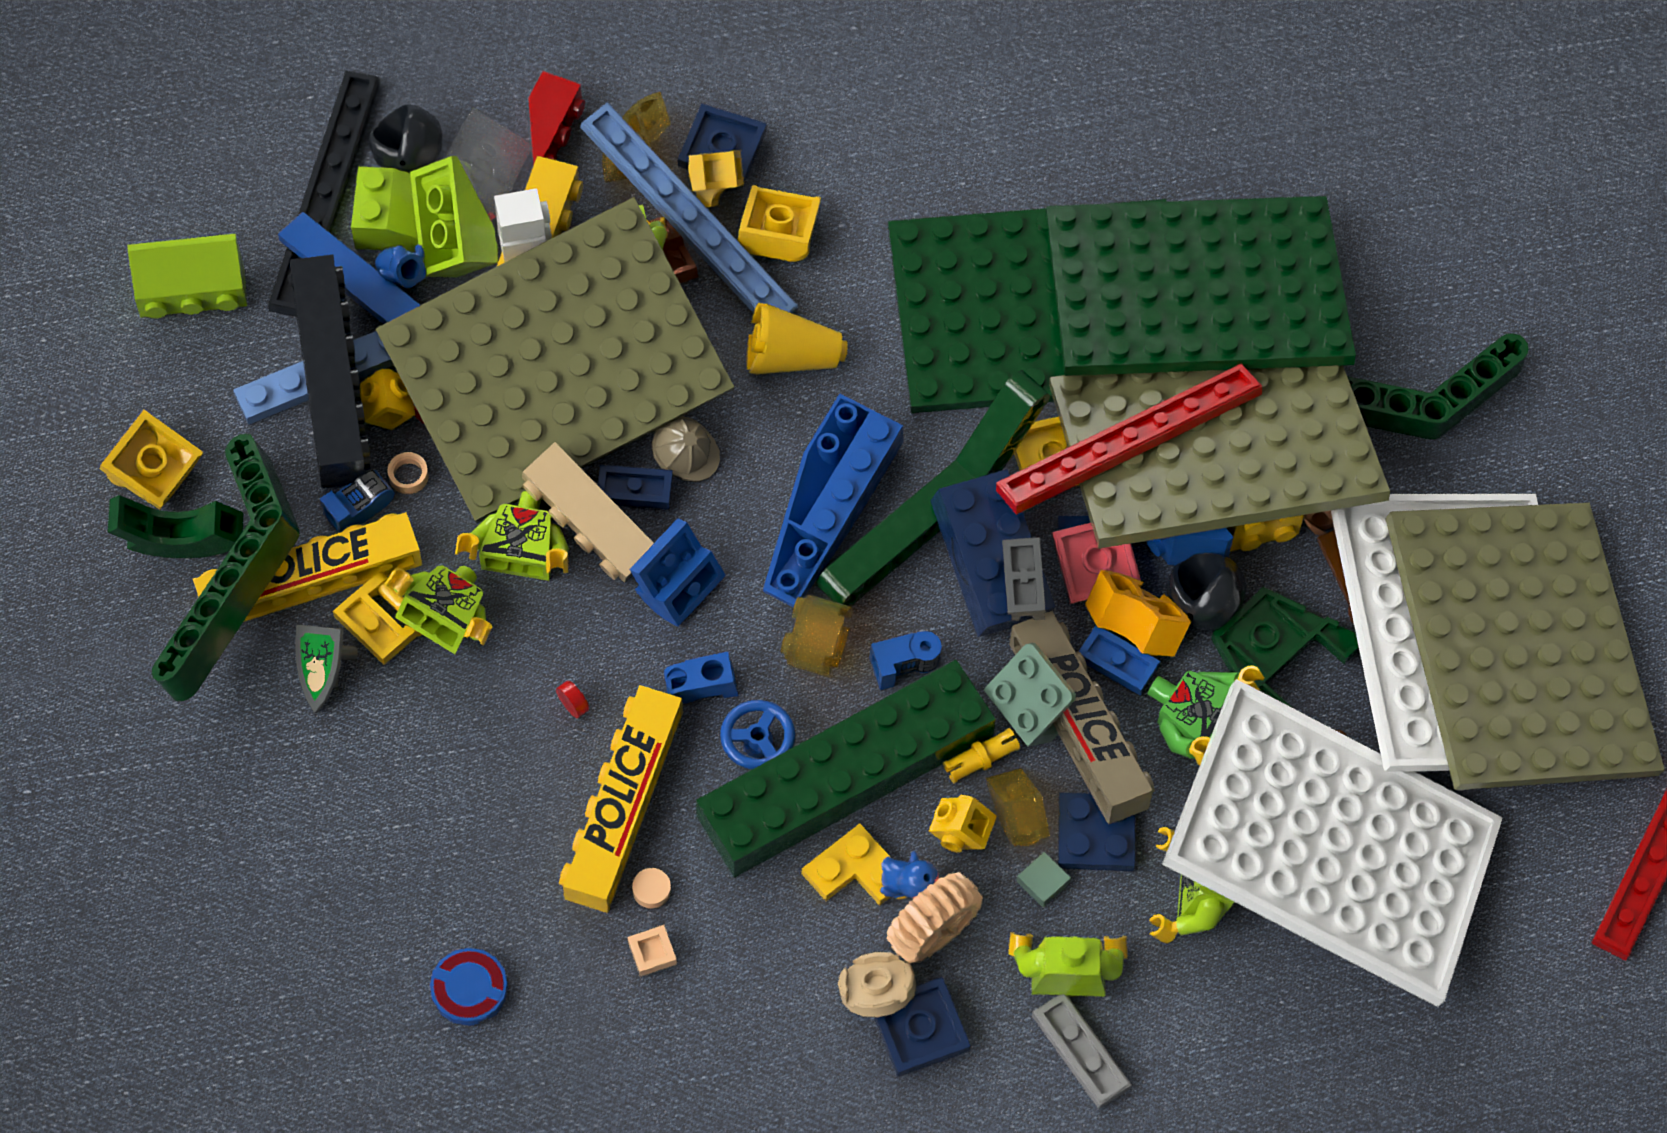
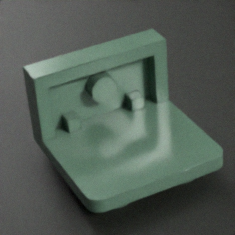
M1035 643L1025 644L983 689L1027 746L1052 742L1058 735L1053 723L1076 698L1073 689Z

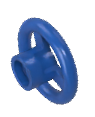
M765 700L746 701L734 707L725 717L720 731L721 744L727 756L739 766L751 770L793 748L796 735L793 721L788 713L777 704ZM753 711L764 712L759 722L751 725L748 729H733L735 722L744 714ZM775 717L781 722L784 729V741L777 752L773 747V737L770 732V726ZM757 734L762 735L764 737L760 741L752 739V737ZM733 742H743L745 752L754 758L741 754L735 748Z

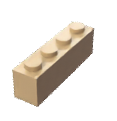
M556 442L523 471L522 478L526 482L522 486L528 494L536 501L542 498L551 507L548 511L551 517L561 527L567 524L577 534L574 537L577 544L588 554L593 550L603 560L599 565L604 572L613 580L619 577L625 583L632 576L629 569L654 544L646 534Z

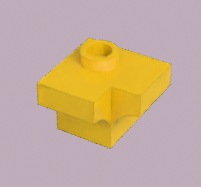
M741 150L689 156L688 171L692 191H696V197L705 207L718 206L720 195L725 189L744 185Z

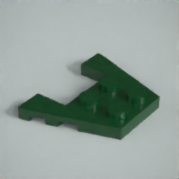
M1263 587L1235 613L1229 622L1212 634L1211 640L1230 672H1241L1247 666H1256L1265 677L1264 680L1253 681L1259 687V691L1291 707L1267 684L1314 640H1317L1340 662L1345 664L1359 651L1356 632L1354 633L1339 626L1338 621L1329 617L1325 619L1305 610L1306 606Z

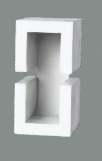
M537 188L494 196L498 234L504 262L552 239L547 201L540 202Z

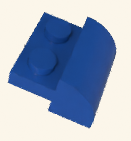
M679 518L629 569L639 585L635 591L641 599L660 617L678 627L726 576L712 551L703 548L689 524Z

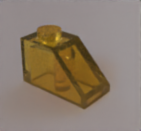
M1022 768L986 778L987 787L1003 831L1014 847L1018 845H1034L1040 839L1050 836L1042 795Z

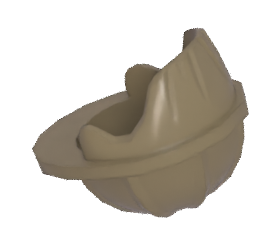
M683 416L660 427L654 434L652 440L653 458L661 469L673 470L674 477L684 481L700 482L708 479L716 472L720 463V450L711 434L696 420Z

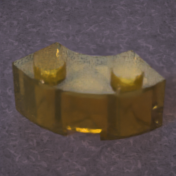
M661 91L640 99L622 117L648 146L651 141L658 139L671 124ZM603 153L602 170L605 183L628 179Z

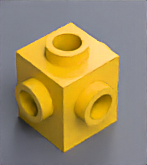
M382 368L360 383V397L363 403L366 423L393 430L415 415L414 403L401 377L393 370Z
M959 795L958 798H941L939 806L935 810V816L929 832L941 841L942 847L952 852L959 853L962 850L985 849L997 815L974 797Z

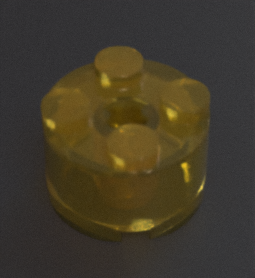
M810 594L806 598L798 596L792 612V618L796 619L793 632H786L781 646V653L785 654L784 659L787 660V665L832 678L834 674L830 666L838 667L850 628L843 626L845 617L852 618L853 608Z

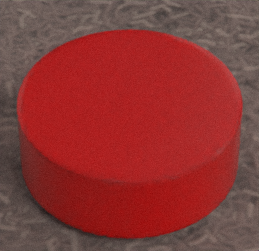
M565 681L556 688L560 701L573 717L578 719L589 711L587 700L573 682Z

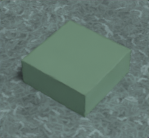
M1043 852L1017 876L1016 882L1044 907L1070 884L1071 877Z

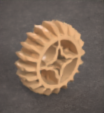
M960 872L939 878L934 884H929L923 892L918 893L917 897L908 902V905L903 910L899 911V916L892 921L888 929L887 940L898 956L909 964L921 962L926 957H931L936 951L942 949L953 938L961 934V931L970 924L971 919L977 916L983 897L978 892L975 884Z

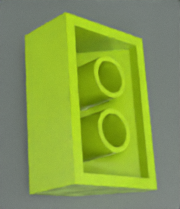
M236 234L127 245L134 297L140 317L161 318L168 314L178 313L193 315L206 310L220 309L231 311L237 307L247 306L245 269Z

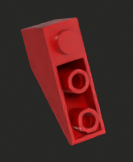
M542 71L528 98L533 166L537 156L557 161L556 154L560 146L565 147L570 138V126L573 120H578L581 117L585 107V100L582 99L581 84Z

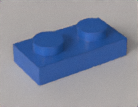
M1097 626L1094 627L1079 650L1085 659L1086 665L1139 696L1160 665L1159 660L1149 654H1142L1135 646Z

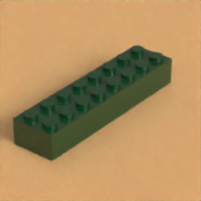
M954 660L696 799V816L735 878L942 765L944 761H948L971 749L972 743L976 741L982 743L993 737L996 719L958 661Z

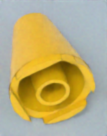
M757 304L751 323L755 324L753 334H749L746 361L747 369L750 370L749 373L768 374L836 368L839 361H845L848 343L842 340V333L770 304Z

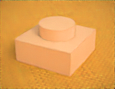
M664 925L627 937L640 977L677 965V959Z

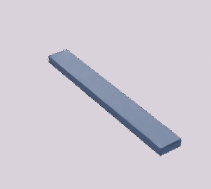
M608 102L581 123L580 128L753 313L758 303H767L792 314L797 310L798 305Z

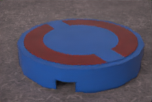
M465 948L453 951L440 960L433 970L430 990L433 1003L443 1017L455 1024L471 1026L479 1024L480 1021H484L487 1018L489 1020L499 1012L506 1001L508 984L505 970L496 957L484 950Z

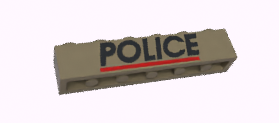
M1053 611L1045 613V620H1034L1032 618L1013 625L1009 645L1014 654L1016 655L1025 644H1037L1075 692V701L1061 714L1053 725L1108 825L1149 809L1152 793L1154 792L1152 778L1147 771L1142 772L1137 763V754L1133 744L1130 741H1125L1120 733L1119 720L1113 711H1108L1099 684L1096 681L1092 682L1088 676L1083 655L1079 651H1074L1066 625L1063 622H1058Z

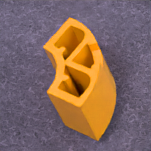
M1101 570L1085 603L1096 626L1124 636L1135 644L1142 654L1175 657L1191 623L1183 610L1166 595L1163 594L1158 598L1142 589L1141 587L1144 582L1117 572Z

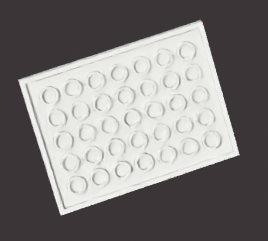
M1390 494L1389 501L1331 510L1384 772L1450 771L1388 532L1386 516L1391 511L1538 505L1536 494Z
M1236 679L1230 686L1162 865L1438 1007L1445 1001L1503 817L1414 771L1384 772L1380 753Z

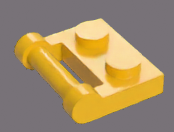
M379 572L335 608L333 614L356 639L385 665L417 636L423 634L408 625L402 628L372 599L374 596L381 595L398 611L404 598L399 597L393 587L384 585L388 577L383 572Z

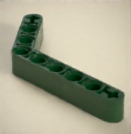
M1514 333L1505 334L1431 393L1347 377L1355 399L1366 401L1369 404H1358L1366 427L1424 439H1437L1515 378L1522 370L1529 347L1526 340L1520 335ZM1478 374H1486L1490 379L1482 378ZM1452 394H1459L1465 399H1458ZM1398 407L1402 409L1404 412H1396L1391 408ZM1427 414H1433L1437 416L1439 420H1433L1429 418Z
M1020 370L1012 375L996 396L956 460L829 565L817 579L816 585L841 610H846L854 605L941 531L930 501L938 489L1003 471L1050 398L1049 393L1024 370Z
M240 434L230 440L226 446L225 455L251 520L152 668L153 678L175 701H186L196 694L300 536L299 527L273 463L249 434Z

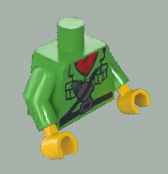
M1247 666L1241 672L1195 673L1187 671L1177 686L1158 676L1151 685L1147 695L1164 704L1160 710L1157 723L1170 751L1188 758H1195L1200 766L1230 686L1238 679L1260 690L1256 683L1253 682L1255 680H1264L1265 677L1256 666Z

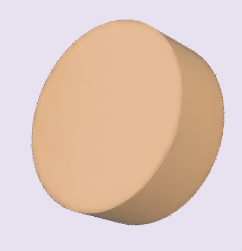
M644 869L633 880V896L636 902L645 908H658L664 905L670 897V880L659 869Z

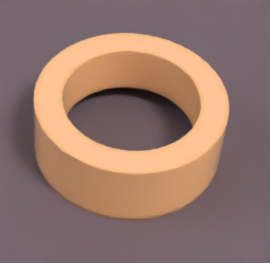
M412 452L396 455L390 461L387 469L391 486L397 492L403 494H413L420 491L427 484L429 477L425 460L420 455ZM404 464H414L421 469L422 474L416 482L403 484L394 477L396 470Z

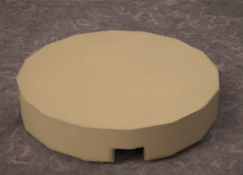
M874 952L862 955L853 960L854 965L850 966L848 970L845 967L840 973L838 987L842 1003L851 1012L863 1017H881L897 1012L909 1003L916 989V980L911 964L907 961L905 963L899 960L898 955L889 952Z

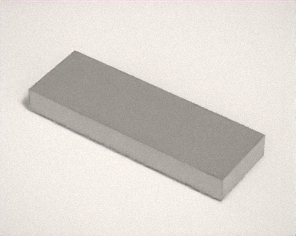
M1058 995L1032 1012V1017L1098 1109L1131 1089L1132 1084L1067 995Z

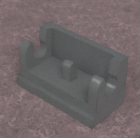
M1040 537L1002 540L1008 615L1011 614L1012 620L1015 621L1020 620L1022 616H1032L1034 620H1045L1046 610Z

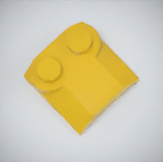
M752 185L739 228L738 242L752 255L789 262L805 259L810 251V242L821 197H809Z
M143 410L102 462L99 469L106 473L108 479L114 485L126 487L148 503L161 509L190 474L204 452L146 410Z

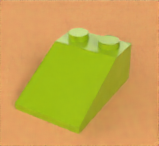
M450 156L411 171L410 177L418 244L424 249L425 277H459L498 263V245L495 237V228L457 156Z
M358 167L351 223L355 249L384 250L400 245L408 251L415 252V246L418 245L410 173L394 168Z

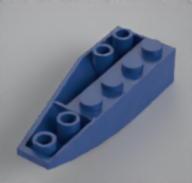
M839 393L803 453L763 592L796 609L851 530L904 442L903 425Z

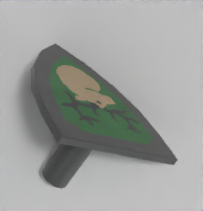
M296 624L295 648L299 681L310 707L314 713H318L328 700L333 687H338L341 660H355L358 650L354 645H343V629Z

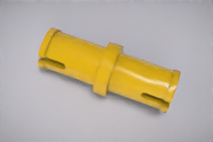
M1007 728L1002 733L982 743L976 741L971 744V749L948 761H944L943 766L946 773L950 772L951 774L949 775L950 780L956 783L958 780L981 768L987 770L992 767V762L1015 750L1018 751L1020 745L1017 738H1012L1015 735L1013 731Z

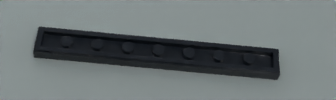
M347 70L345 71L298 213L299 216L304 212L330 234L332 233L380 86V80L377 76ZM288 247L268 303V308L270 312L297 317L290 259H299L300 257Z

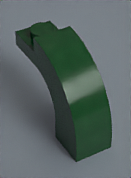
M118 495L110 499L108 533L127 540V549L145 555L163 558L210 557L231 550L243 532L244 512L218 501L191 511H161Z

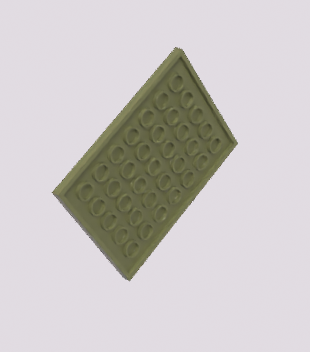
M634 197L375 328L475 522L497 512L501 504L511 505L519 501L521 493L526 491L522 486L526 482L522 478L523 471L554 442L580 468H583L735 389Z
M1343 365L1247 369L1262 385V395L1080 483L1079 486L1098 548L1389 501V486ZM1227 370L1062 375L1050 377V390L1067 446L1070 447Z
M1590 502L1391 511L1386 516L1388 532L1455 790L1659 776L1665 771Z

